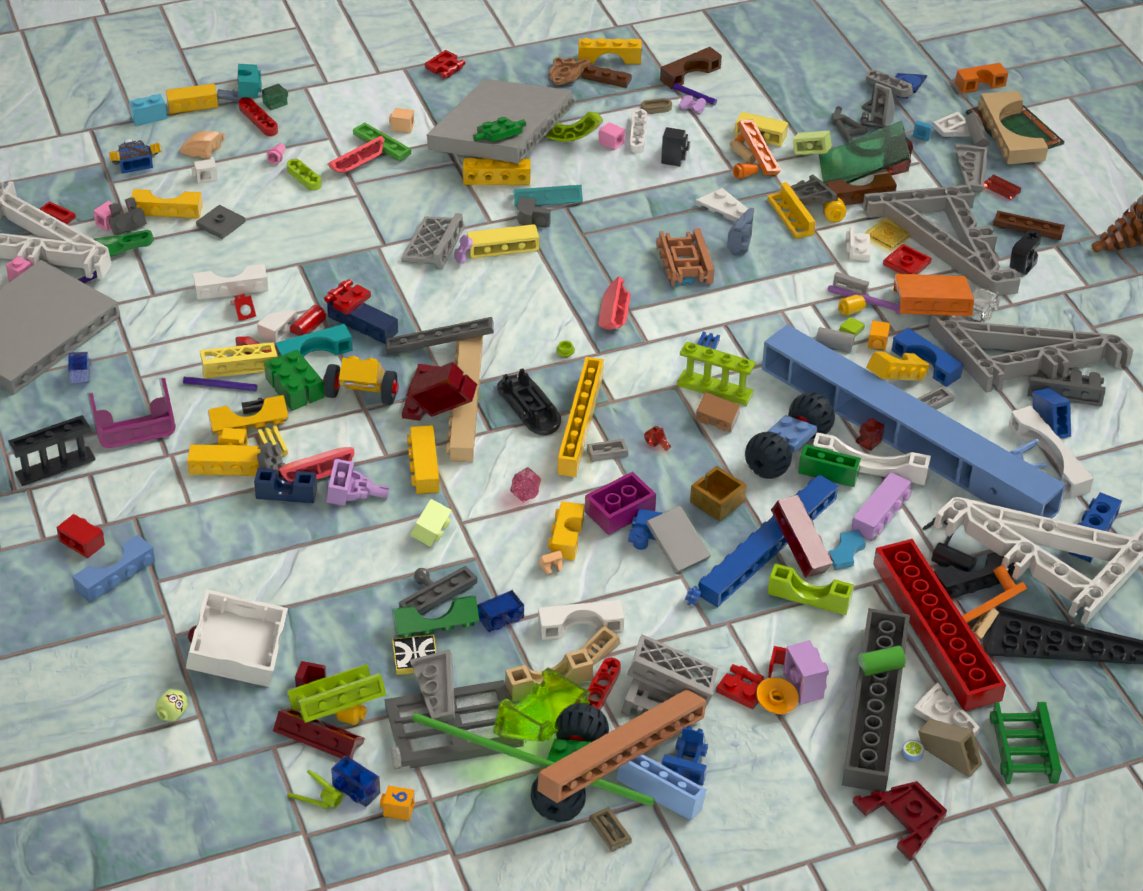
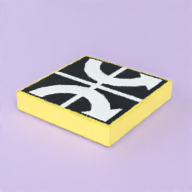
M434 635L392 639L396 675L413 674L414 669L410 662L411 659L436 653Z

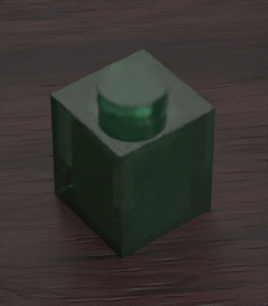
M279 83L262 89L263 104L270 111L288 105V92Z

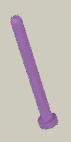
M833 285L828 286V291L845 297L861 295L866 303L894 310L896 314L901 315L899 312L900 302L896 304Z

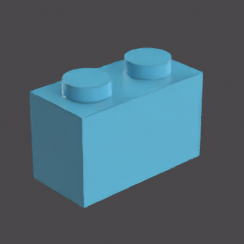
M161 94L129 101L130 114L135 126L167 119L166 105Z

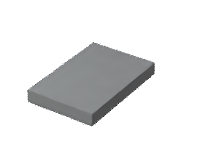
M681 506L646 522L676 574L710 558L709 551Z

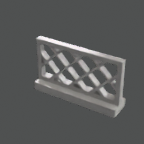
M455 213L453 218L425 216L401 257L402 262L433 263L436 269H443L465 228L462 213ZM432 237L434 238L433 240H430V241H428V242L425 241V240H428V239H430V238H432Z
M641 634L627 675L673 696L688 689L707 700V706L714 693L713 687L718 668ZM643 643L651 646L652 650H647ZM663 653L669 654L672 658L667 659ZM656 654L660 660L655 661L651 655ZM683 661L689 663L691 667L686 668ZM676 663L679 669L674 670L671 664ZM701 670H705L711 673V675L705 676ZM690 672H695L699 678H693Z

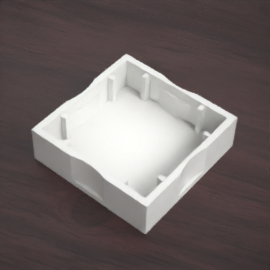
M206 590L189 650L186 669L269 687L288 608L263 602L247 601L236 596Z

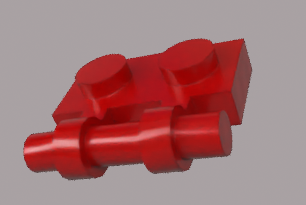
M444 50L427 61L425 69L435 74L442 72L440 76L442 79H445L446 77H451L455 71H460L466 62L463 59L458 61L456 54Z
M348 279L339 283L336 289L328 291L324 301L326 303L334 301L333 308L348 315L371 297V291L358 284L353 288L350 287L353 285V281Z
M732 664L730 672L734 673L735 676L726 673L716 686V692L753 710L758 704L757 688L765 678L759 673L754 674L748 671L742 665L739 667ZM745 678V679L751 681L752 683L749 684V683H747V682H745V681H742V680Z

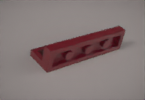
M290 708L278 711L273 732L346 761H352L356 746L362 745L365 740L362 736L318 719L305 723L301 713Z

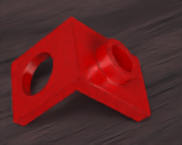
M244 293L234 296L235 300L230 301V304L235 305L239 321L256 317L251 296L245 297ZM243 305L250 307L251 311L248 315L241 313L240 308Z
M774 646L769 664L768 678L772 676L775 663L785 664L786 648Z

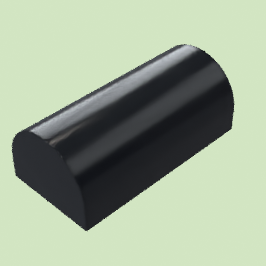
M939 542L933 551L931 561L944 567L952 565L961 571L971 572L976 565L977 558Z

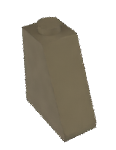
M929 719L918 731L921 743L926 751L965 776L971 777L982 765L972 729Z

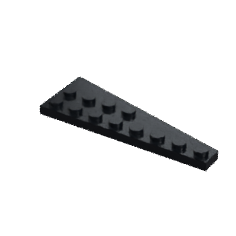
M997 606L999 614L994 620L986 652L989 656L1143 664V640Z

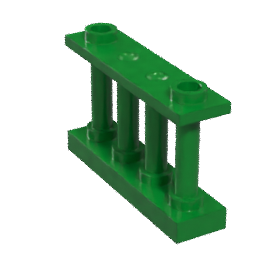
M995 702L993 711H990V723L994 724L1001 758L1000 773L1004 775L1006 784L1011 783L1013 773H1044L1048 775L1049 784H1058L1062 768L1047 703L1037 702L1036 711L1032 713H1001L1000 703ZM1033 721L1037 726L1036 730H1005L1004 722ZM1036 738L1040 740L1041 745L1040 747H1009L1007 739ZM1040 755L1044 757L1045 762L1044 764H1012L1011 756Z

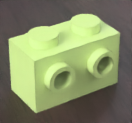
M830 131L798 133L793 138L795 155L827 153L832 147Z
M430 499L410 536L431 547L435 540L438 542L444 531L441 529L446 530L451 519L448 517L452 510Z

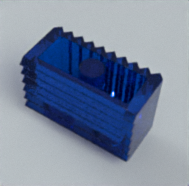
M513 590L477 604L479 620L488 632L500 630L506 624L509 625V623L518 622L524 618V603H522Z

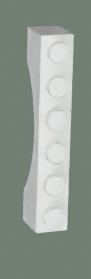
M1032 406L1011 411L1010 428L1019 438L1028 441L1039 440L1036 445L1044 449L1054 459L1060 470L1061 482L1066 484L1065 493L1070 498H1074L1091 492L1094 479L1091 473L1083 467L1081 462L1071 453L1070 449L1064 445L1061 439L1051 430L1050 426L1044 422L1039 413Z
M816 433L813 443L815 447L860 457L859 472L887 477L892 472L911 481V483L925 485L931 458L929 455L914 452L893 457L869 455L849 447L836 436Z

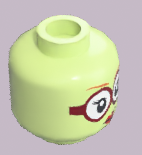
M177 689L165 691L155 703L158 717L168 721L178 720L188 708L186 695Z

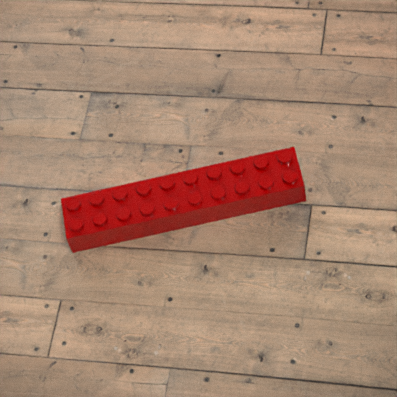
M909 539L877 547L874 556V567L903 614L910 615L909 623L962 709L969 711L1003 701L1006 683L914 540Z

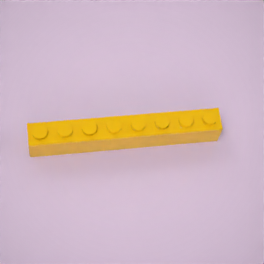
M585 357L558 455L557 475L577 477L603 379L604 359Z

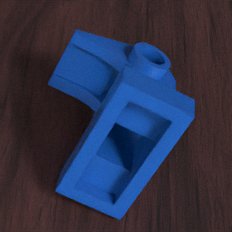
M691 726L683 727L682 737H678L675 749L679 750L677 756L673 757L664 754L662 759L663 766L699 785H704L707 765L700 764L701 757H706L708 750L703 730L700 728L697 731L692 730ZM683 756L692 757V758H694V760H693V761L685 760V759H683Z

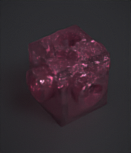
M527 467L514 475L510 491L522 502L530 498L533 499L539 493L538 489L541 478Z

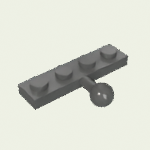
M464 566L433 582L427 569L418 568L414 572V579L417 583L425 584L427 587L400 601L399 608L414 606L421 615L477 584V577Z

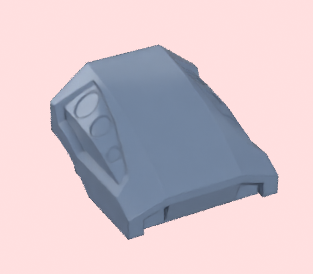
M754 208L746 210L728 232L727 248L733 255L740 256L742 251H748L752 237Z

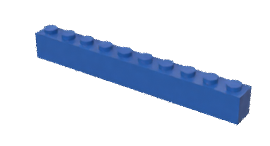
M818 475L814 480H810L807 486L796 494L801 502H803L805 510L812 521L837 499L839 485L821 475ZM774 516L767 522H763L755 533L752 532L745 542L740 543L735 551L728 554L719 565L713 567L707 576H703L700 579L698 586L699 590H701V598L718 608L788 544Z

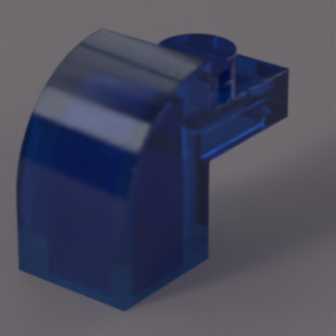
M88 352L69 353V383L90 382L89 366H91V358H89Z

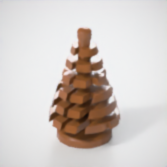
M1143 195L1130 206V212L1127 209L1123 213L1122 218L1115 220V226L1111 224L1108 227V234L1103 232L1100 235V241L1092 243L1091 246L1094 252H1099L1103 248L1111 251L1114 250V247L1118 250L1125 249V246L1127 248L1138 245L1143 247Z

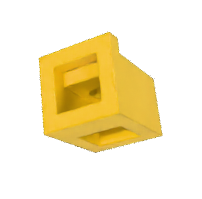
M224 428L222 435L218 436L217 444L247 446V430Z

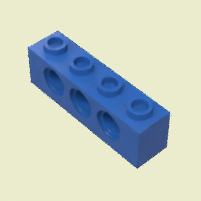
M1100 492L1096 499L1092 498L1089 505L1090 510H1085L1082 517L1083 522H1079L1077 525L1109 532L1119 514L1122 500ZM1072 552L1068 553L1090 563L1093 560V557Z

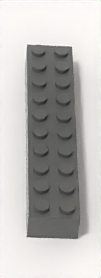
M868 608L862 653L901 646L905 654L910 615ZM859 666L842 786L879 792L886 791L903 668L865 676Z

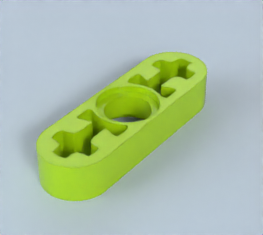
M299 159L287 161V172L306 188L314 191L322 187L321 177Z

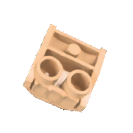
M214 131L197 132L183 143L179 149L180 153L191 157L199 156L201 159H209L212 157V150L221 148V142L225 140V134Z

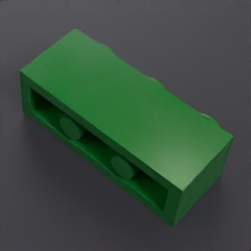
M805 444L800 455L798 473L815 478L821 475L832 482L855 487L859 476L861 458Z

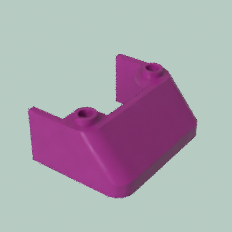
M159 378L163 397L152 400L150 403L151 415L115 423L109 411L96 410L93 393H87L99 443L103 447L115 448L170 436L174 433L176 425L165 378Z

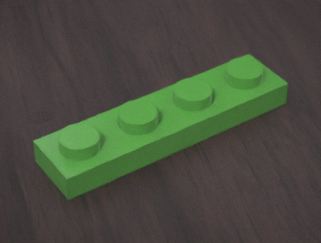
M365 122L353 129V135L365 142H369L382 135L384 139L382 152L398 161L411 155V148Z

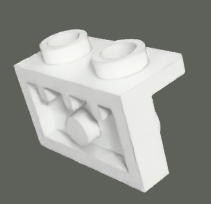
M850 225V230L846 231L845 239L846 253H849V260L870 261V234L854 233V226Z

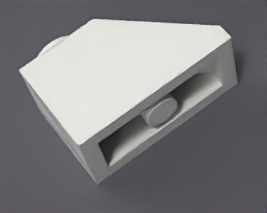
M290 310L267 314L257 324L259 338L274 344L282 341L290 333V325L297 320V311Z

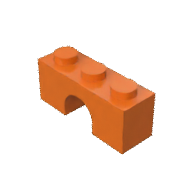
M1001 63L959 69L956 72L955 84L962 94L977 91L978 83H986L991 89L1006 86L1008 72Z

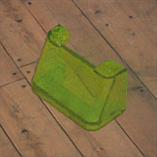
M548 667L542 671L543 681L541 684H534L533 691L529 696L517 705H514L507 698L500 703L493 732L501 738L538 742L549 740L558 731L556 719L561 711L574 703L589 704L590 691Z

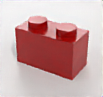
M72 514L56 527L59 542L87 559L105 545L104 533L101 528L95 527L87 522L86 519L80 518L75 514Z

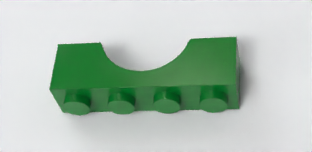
M473 595L452 599L449 610L441 617L434 619L424 618L414 606L392 609L395 634L401 635V638L414 636L413 632L421 631L422 634L434 633L436 628H442V631L452 630L454 625L462 624V627H471L475 625L474 622L480 621L476 596Z

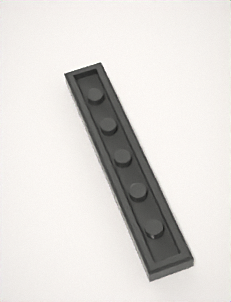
M492 317L387 338L386 352L387 355L493 334L494 321Z

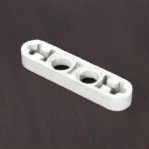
M636 109L632 114L629 149L633 153L644 151L647 112L643 109Z

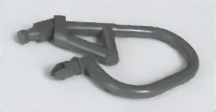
M836 107L834 116H832V124L838 127L852 150L858 154L870 157L885 154L887 139L892 138V131L888 126L880 122L868 121L869 113H866V111L862 113L861 124L846 115H841L842 107ZM843 124H847L855 129L847 130ZM865 126L880 128L887 135L884 147L877 151L859 148L851 136L867 133L868 129Z

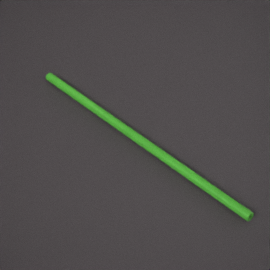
M415 713L412 721L542 768H547L555 763ZM602 779L589 784L651 807L655 802L653 797Z

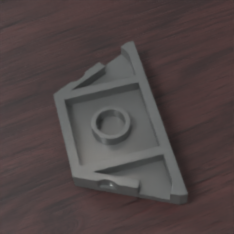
M814 174L809 176L807 182L801 180L797 184L790 186L803 205L838 201L837 194Z

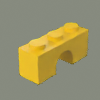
M561 501L560 509L555 511L556 523L552 524L551 534L553 537H549L548 549H551V553L560 550L563 556L562 559L575 560L578 548V532H581L584 521L585 504Z

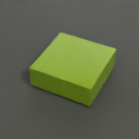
M849 317L840 325L839 331L855 334L856 337L864 330L865 324Z

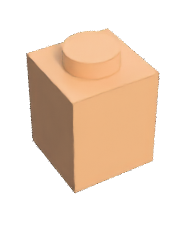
M395 108L393 114L389 116L392 131L411 133L415 124L414 110Z

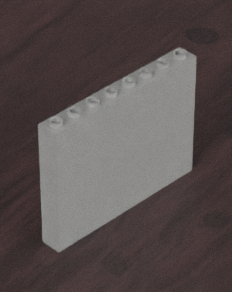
M484 79L427 134L428 150L519 163L574 106L575 98L573 97V91ZM500 117H507L513 122L522 119L526 121V126L522 127L523 133L495 142L488 139H482L477 142L473 140V135L478 134L477 126L482 125L484 122H493Z
M42 260L0 288V387L15 395L120 316L118 302Z

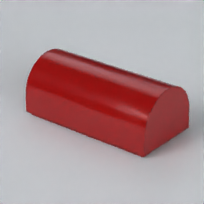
M312 305L290 325V332L298 336L311 333L326 319L325 311L319 305Z

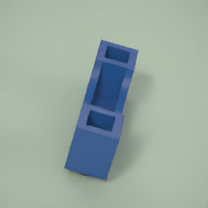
M906 328L893 337L891 351L900 357L904 353H913L922 360L927 361L934 368L933 379L945 387L961 378L963 363L910 328Z

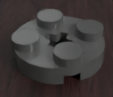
M270 442L260 445L258 449L261 450L257 454L260 469L277 470L278 477L282 479L283 476L279 468L283 467L285 463L282 460L279 445H273Z

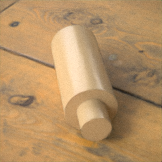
M732 140L730 142L733 152L747 163H755L756 158L747 146L740 141Z

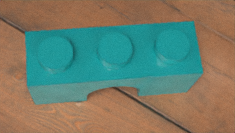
M238 64V97L258 98V92L262 91L261 70H258L255 64Z

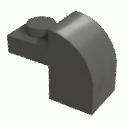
M519 197L517 220L521 226L535 224L537 226L550 227L551 209L536 208V199Z

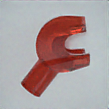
M654 426L644 433V438L650 446L656 447L660 444L665 451L671 448L663 427Z

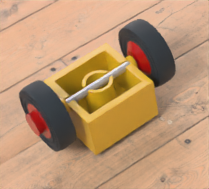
M356 356L342 358L341 369L339 365L329 364L323 377L324 395L328 398H336L340 386L343 385L345 389L381 393L382 403L392 405L399 389L397 373L395 371H385L380 362L374 358H367L366 360H359V357Z

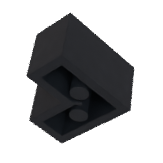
M666 127L662 136L661 164L680 167L682 161L686 160L687 151L690 149L688 134H685L686 130Z

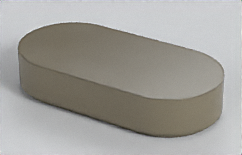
M667 98L645 100L641 103L640 109L645 110L647 114L669 112L672 109V101Z

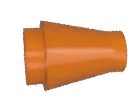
M737 163L733 166V175L739 179L757 174L759 171L757 164Z

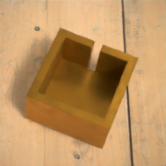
M715 466L705 474V478L701 477L691 485L690 503L718 521H721L745 502L747 485L718 466Z

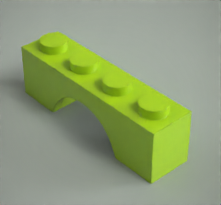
M775 564L769 577L767 594L847 615L852 601L854 584L834 579L825 586L811 585L803 581L797 575L794 568Z

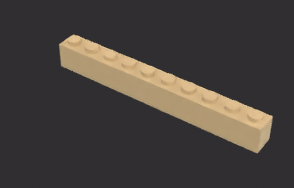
M483 336L456 341V352L459 353H455V364L464 371L463 375L467 374L478 385L472 402L450 410V414H453V416H449V427L452 428L448 429V440L450 442L446 444V454H450V462H473Z

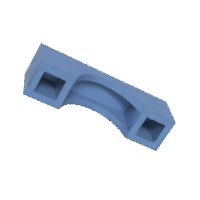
M139 535L122 544L123 556L116 564L105 568L88 566L73 575L75 591L89 603L100 598L109 590L117 587L123 581L151 565L155 561L153 547Z

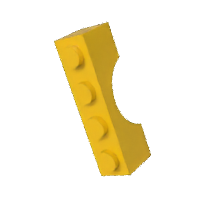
M578 39V61L589 59L590 64H594L599 56L613 53L619 55L625 64H641V39Z
M133 189L131 195L132 198H135L137 208L142 207L144 216L200 218L203 207L201 192L184 191L175 198L162 199L154 196L151 190Z
M874 351L866 368L881 379L922 381L927 375L930 365L913 353H904L902 358L898 359L885 352Z
M284 395L265 398L262 409L250 417L238 416L228 406L208 409V417L212 435L217 434L219 436L222 435L224 428L247 430L250 427L261 429L270 423H273L274 426L284 424L288 419V412Z

